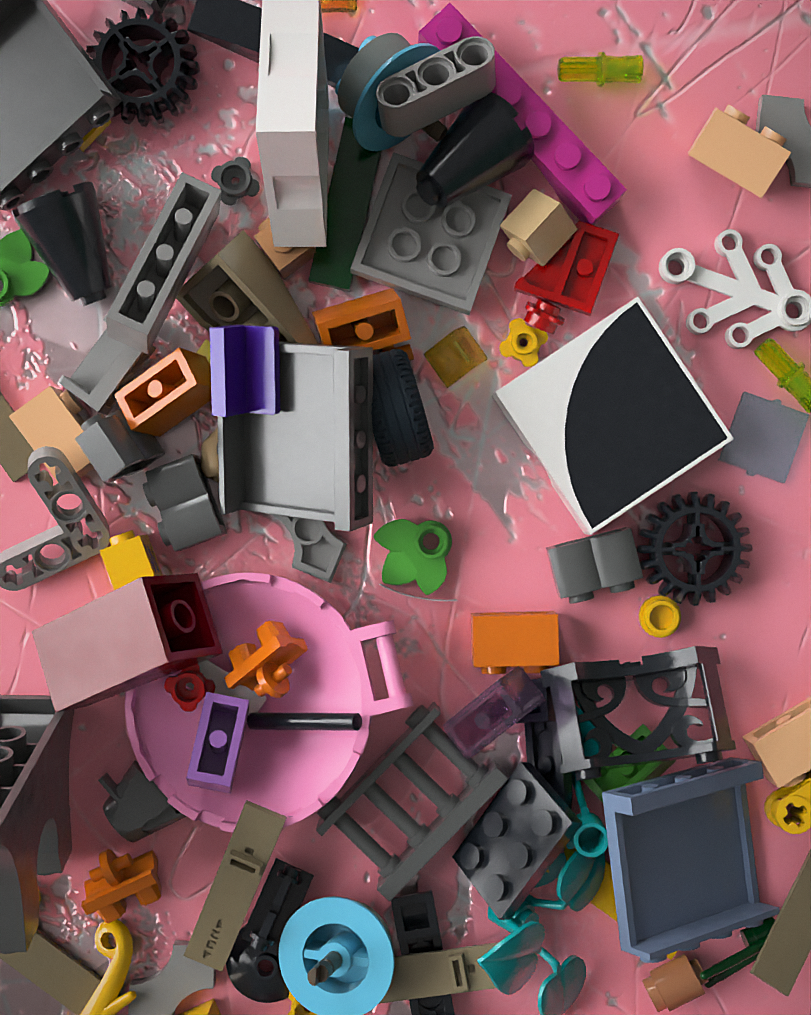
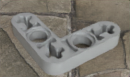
M41 447L31 453L28 458V478L58 525L0 553V587L9 591L22 590L99 554V550L106 548L109 544L110 531L105 516L65 454L54 447ZM46 462L49 467L55 466L56 479L59 483L53 486L52 477L46 470L40 471V464ZM65 494L77 495L82 500L81 504L74 509H64L57 504V501ZM83 518H85V523L89 530L93 533L97 532L98 536L96 538H91L88 534L83 535L81 523ZM49 544H56L64 549V553L55 559L44 557L40 551ZM28 555H32L33 559L28 561ZM12 565L15 569L22 568V573L16 574L13 570L7 571V566Z

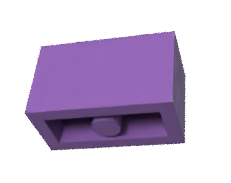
M206 692L186 777L189 786L231 794L249 713V700Z

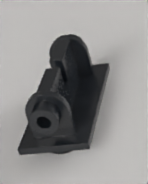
M276 858L241 938L250 942V946L258 951L265 953L267 950L279 956V943L284 927L291 916L300 909L314 875Z

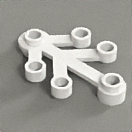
M727 229L720 233L715 239L714 247L719 255L727 258L736 279L695 265L693 255L683 248L671 249L659 262L660 276L667 283L681 284L684 281H688L731 297L707 309L697 308L692 311L686 318V327L692 334H704L712 328L713 324L751 306H757L770 312L748 324L738 322L730 326L725 332V341L733 349H741L749 345L753 338L778 326L786 331L795 332L806 328L811 323V296L802 290L793 288L781 262V250L774 244H765L757 249L753 256V262L759 270L767 271L776 294L761 289L742 249V236L733 229ZM728 236L734 240L735 247L733 250H727L723 247V237ZM763 251H769L773 254L774 261L772 264L769 265L762 261L761 254ZM669 262H678L682 267L681 274L673 275L668 269ZM788 304H794L798 308V316L796 318H791L787 315L786 307ZM696 314L705 317V328L700 329L694 325L693 318ZM734 329H741L745 333L743 343H738L733 339Z

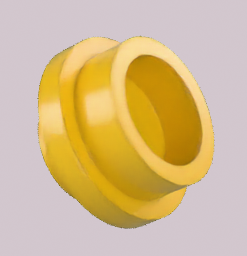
M662 595L652 596L645 600L639 609V623L642 629L649 635L658 638L667 637L678 629L681 623V611L677 603L671 598Z

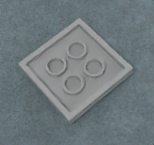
M393 152L351 265L350 273L470 315L512 194L485 186L446 207L441 208L436 205H428L421 199L416 190V174L424 163Z

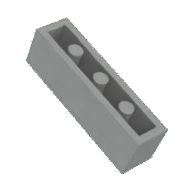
M183 172L181 173L106 316L108 337L148 354L219 215L222 190Z

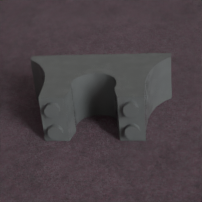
M0 695V953L2 954L27 952L39 926L37 874L44 876L62 873L72 852L69 807V753L74 709L55 713L51 696Z

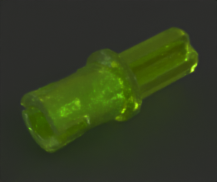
M598 52L597 57H562L557 65L558 80L561 82H596L598 87H603L604 83L613 82L640 83L642 80L641 76H643L642 55L613 56L606 55L605 52Z
M768 338L755 349V355L777 377L778 382L776 385L779 388L784 387L804 410L810 413L811 377L804 370L805 364L803 362L796 363L774 339Z

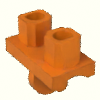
M266 621L256 629V634L262 647L257 650L255 644L243 643L231 650L228 655L233 671L225 676L224 679L228 689H235L238 685H242L255 691L259 697L268 694L274 698H282L290 690V683L287 677L292 673V668L289 665L304 654L308 648L304 639L290 637L282 622Z
M111 849L100 852V866L90 870L89 875L91 879L84 882L86 898L82 901L81 907L87 915L97 912L108 924L121 918L126 913L127 903L124 898L135 894L141 905L147 906L158 901L161 898L162 886L157 874L158 858L154 851L151 850L132 859L129 853L117 858Z

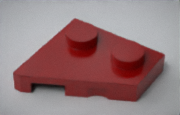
M578 221L575 224L577 228L575 233L544 266L537 263L524 277L521 276L515 283L514 291L591 316L617 244L619 233Z

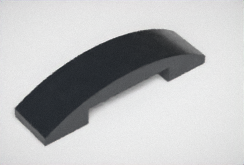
M542 678L511 681L514 724L524 723L527 763H531L572 810V773L559 774L558 765L563 764L551 690L550 688H543Z
M433 891L394 897L391 900L401 955L443 950ZM451 994L409 1000L412 1015H455Z

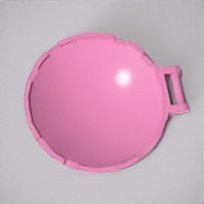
M250 572L218 576L201 582L223 650V654L208 660L230 673L233 671L228 655L231 650L243 643L255 644L258 650L262 646L256 634V629L266 621L282 622L290 637L304 639L308 650L289 665L292 668V673L287 677L290 683L288 693L282 698H274L265 694L267 699L258 713H359L362 718L360 730H251L246 723L231 794L189 786L186 777L205 697L192 712H186L180 708V705L174 701L172 695L167 693L164 688L165 680L169 676H176L182 671L180 670L125 692V717L130 743L138 764L149 782L153 781L168 798L167 802L194 821L199 820L218 827L221 831L234 832L244 804L248 800L286 816L284 828L320 810L344 787L355 771L364 752L372 716L414 706L411 693L406 694L393 634H396L394 620L352 630L330 603L311 589L297 582L270 574ZM374 639L377 642L389 698L376 701L363 642Z

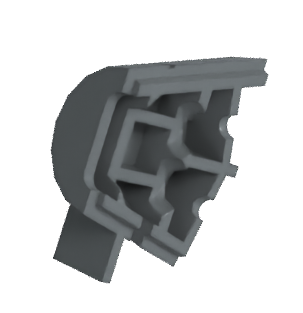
M136 760L118 785L108 773L98 780L110 794L103 805L104 814L113 828L127 841L137 842L187 817L167 802L168 798L153 781L149 782Z

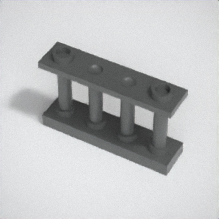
M435 702L428 708L420 705L405 721L409 728L340 799L335 796L317 812L321 818L318 820L316 831L321 836L334 824L379 867L377 872L380 876L378 877L377 890L389 902L508 780L506 771L494 759L487 766L483 763L478 765L434 722L441 714L440 707ZM421 734L467 777L465 782L468 786L458 796L454 793L449 795L404 752ZM391 764L397 767L438 807L436 812L439 816L428 827L424 823L419 825L375 782ZM362 794L408 837L407 843L410 846L399 857L395 853L390 855L346 813Z

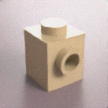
M534 188L500 224L501 229L509 238V241L506 243L509 250L520 260L525 261L527 258H530L541 266H544L577 230L560 202Z

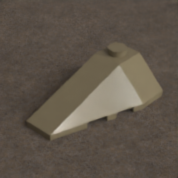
M244 230L182 286L176 297L195 320L209 332L210 327L228 325L274 326L279 329V342L318 344L274 264Z

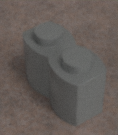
M121 408L106 417L103 413L91 417L80 426L83 433L75 438L104 483L115 481L123 476L133 475L145 469L165 454V451L154 435L130 429Z
M191 454L145 472L148 482L143 483V490L150 506H157L160 511L162 521L157 526L162 541L166 546L172 545L174 551H182L227 534L208 478L205 477L201 470V461L198 455Z
M629 527L546 547L558 596L561 599L568 597L570 604L593 599V591L609 587L610 593L635 588L634 581L644 578L632 530Z

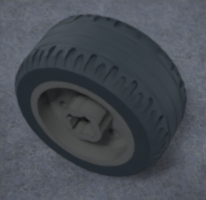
M392 349L373 355V403L371 404L373 434L382 463L388 467H395L398 464L402 465L409 461L412 462L420 458H426L433 451L434 445L407 353L401 349Z

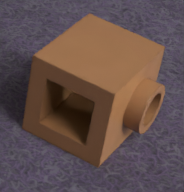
M269 217L259 225L258 229L260 232L254 238L284 280L314 258V253H316L315 247H274Z

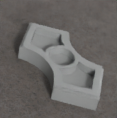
M762 95L758 102L755 131L761 133L766 126L787 139L782 147L791 152L786 160L790 184L796 187L811 188V126L805 114L804 99Z
M271 514L287 527L292 536L295 550L292 568L331 583L347 544L336 538L329 531L324 521Z
M175 940L171 958L159 972L149 977L137 978L131 981L129 991H135L137 996L129 1003L128 1015H174L176 1007L188 995L199 990L214 988L216 969L183 956L189 941Z

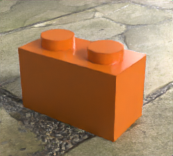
M179 347L116 392L114 396L130 429L160 437L210 402L211 365L206 356Z
M554 611L471 613V650L474 668L481 667L482 674L493 675L507 673V667L523 666L524 673H541L540 671L549 669V666L559 665L558 614Z

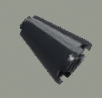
M491 92L487 96L463 107L449 127L446 136L439 141L416 174V190L425 203L441 208L446 207L523 168L533 158L534 142L527 126L521 131L514 120L519 113L509 102Z
M92 182L73 185L75 192L70 194L68 191L61 192L60 189L44 194L17 206L15 210H11L15 222L70 300L76 301L80 299L83 307L107 298L104 290L112 287L96 190Z

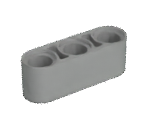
M480 36L465 38L381 81L376 90V97L383 130L394 137L410 135L491 93L496 84L495 49L493 44L488 39Z

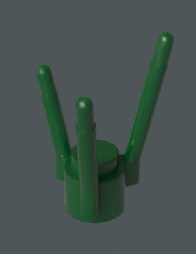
M773 916L764 919L761 926L746 927L740 930V935L746 948L702 971L700 978L702 980L708 979L709 981L704 984L705 987L710 988L756 960L775 922Z

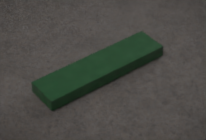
M345 117L327 196L326 247H316L308 281L312 284L350 292L354 274L350 273V268L364 232L382 151H369L363 148L354 137L353 118Z

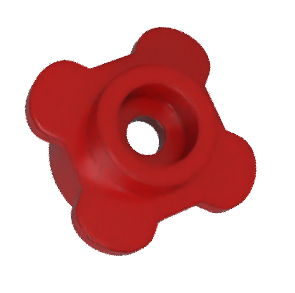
M538 298L536 304L528 301L525 306L528 311L524 321L544 332L554 334L558 325L563 326L565 318L559 315L561 308L546 300Z
M196 664L183 669L176 676H169L165 680L164 688L167 693L172 695L174 701L180 705L183 711L192 712L205 697L206 692H215L216 685L213 680L206 679L200 672V665ZM192 683L194 685V689L188 690L186 688V684Z

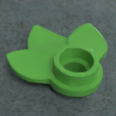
M21 229L7 234L0 240V280L3 283V289L0 292V307L8 305L15 296H31L45 285L50 275V270L46 264L32 261V244Z
M398 519L383 525L374 534L376 542L390 551L385 559L382 570V581L385 584L402 585L416 579L418 586L425 595H430L443 584L447 575L445 557L450 552L452 546V537L445 525L431 520L417 525L406 519ZM429 533L436 534L439 538V545L435 549H427L423 545L425 535Z

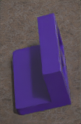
M253 325L210 327L212 416L228 417L243 413L279 414L280 358L278 327Z

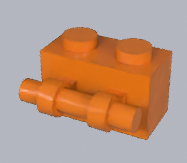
M393 288L312 312L321 344L373 347V351L380 349V353L392 349H401L407 353L409 361L414 360L410 344L394 348V344L410 340L411 336L401 298Z

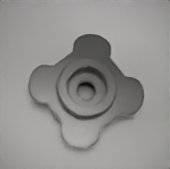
M237 157L234 161H228L222 166L218 165L212 170V180L218 183L222 190L221 201L226 205L232 206L236 204L239 198L247 195L253 197L259 192V182L252 178L250 173L251 163L245 157ZM235 177L239 178L237 185L232 184V179Z

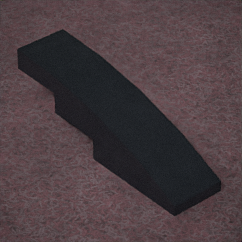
M197 0L186 31L259 63L262 8L240 0ZM323 32L327 83L329 86L336 88L338 81L342 78L350 61L358 53L359 48Z

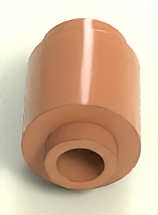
M685 953L649 971L651 976L642 980L657 1012L666 1008L671 1012L706 994L701 985L709 981L708 979L702 980L700 978V973L703 969L697 958L688 961Z

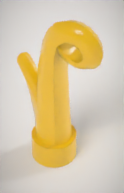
M119 920L108 924L104 921L96 930L95 945L98 951L103 956L113 960L80 1015H116L137 996L135 991H129L118 997L127 976L133 954V941L130 931ZM110 933L115 937L117 947L110 945L108 938Z

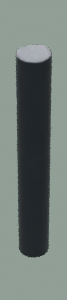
M250 713L247 718V725L251 730L358 731L362 726V718L359 713Z

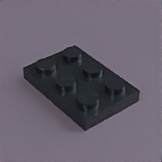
M520 762L452 858L498 919L510 920L581 826L582 822L531 763Z

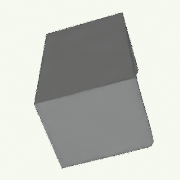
M106 329L71 378L62 375L58 383L97 412L108 415L117 403L114 394L133 381L156 347L152 345L148 354L108 337Z

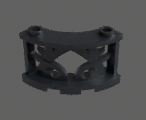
M692 646L642 656L643 665H641L640 661L620 664L619 660L572 662L540 671L543 688H550L563 761V764L558 765L559 774L575 773L576 781L600 778L602 777L601 770L690 757H696L697 764L723 760L722 752L735 750L736 745L735 740L731 739L717 670V664H721L717 647ZM697 669L700 670L705 699L691 698L695 687ZM657 678L664 679L667 683V688L663 693L675 691L674 696L665 697L656 694L652 689L653 681ZM634 680L638 692L648 702L661 707H669L658 726L643 741L623 733L605 717V715L616 709L623 700L626 691V681ZM605 686L612 692V699L605 706L598 708L595 703L601 702L604 699L598 695V687ZM575 699L578 705L580 706L581 710L583 711V714H577ZM687 708H706L708 710L713 738L700 741L689 738L687 735L689 726L701 727L703 722L695 716L684 715ZM588 721L595 728L586 733L584 743L592 739L597 742L599 747L597 754L592 756H585L579 725ZM669 736L679 747L655 751ZM612 744L631 754L609 757L612 751Z

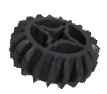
M139 7L136 10L135 18L130 19L127 12L121 10V22L115 24L113 20L106 18L105 24L109 30L106 33L94 30L93 36L99 45H86V52L93 58L92 61L122 99V102L113 109V117L121 113L123 122L130 125L137 115L140 125L147 127L149 116L153 115L158 124H163L164 116L162 113L169 110L173 116H178L179 110L175 104L180 101L188 105L191 101L189 95L184 90H196L198 87L196 79L192 77V75L200 73L198 62L193 60L198 55L194 45L188 44L190 40L188 32L184 29L178 30V24L175 19L170 17L163 22L161 12L156 9L147 19L144 9ZM144 39L155 40L146 46H139L133 43L134 41ZM122 50V64L114 70L116 75L111 78L113 62ZM133 56H135L140 63H143L146 67H149L147 70L153 78L152 80H150L144 72H141L138 68H136L137 64L132 58ZM174 57L172 75L168 82L163 85L161 83V74L169 66L168 61ZM138 89H146L153 94L143 97H132L124 93L128 91L131 94Z
M689 492L686 503L680 494L672 495L673 509L667 503L659 502L657 509L662 517L659 518L654 514H647L645 517L646 521L654 526L652 531L648 529H639L638 531L639 536L649 538L648 546H636L638 553H649V559L640 562L641 569L654 568V571L646 578L647 583L653 585L663 580L659 586L658 593L662 596H667L674 589L673 601L679 604L685 600L687 593L688 600L693 606L700 604L702 594L707 602L714 603L717 598L715 588L723 595L728 596L731 593V588L726 581L729 579L740 584L743 578L735 572L736 568H749L750 566L749 561L740 559L741 551L750 552L753 549L751 544L740 543V538L750 533L749 528H735V525L740 522L742 515L739 512H735L726 517L730 503L721 501L714 508L715 495L706 494L701 504L698 492ZM700 514L709 518L717 525L724 542L712 541L707 537L705 524L700 523ZM687 515V523L683 524L680 537L675 541L663 542L669 527L677 519ZM692 538L694 543L712 547L710 550H701L700 554L695 553L697 556L695 559L693 554L675 550L676 547H686L687 543L693 544ZM663 555H672L680 558L683 564V572L687 573L688 583L680 581L668 570ZM724 555L718 569L710 577L701 581V575L705 574L708 560L713 556Z

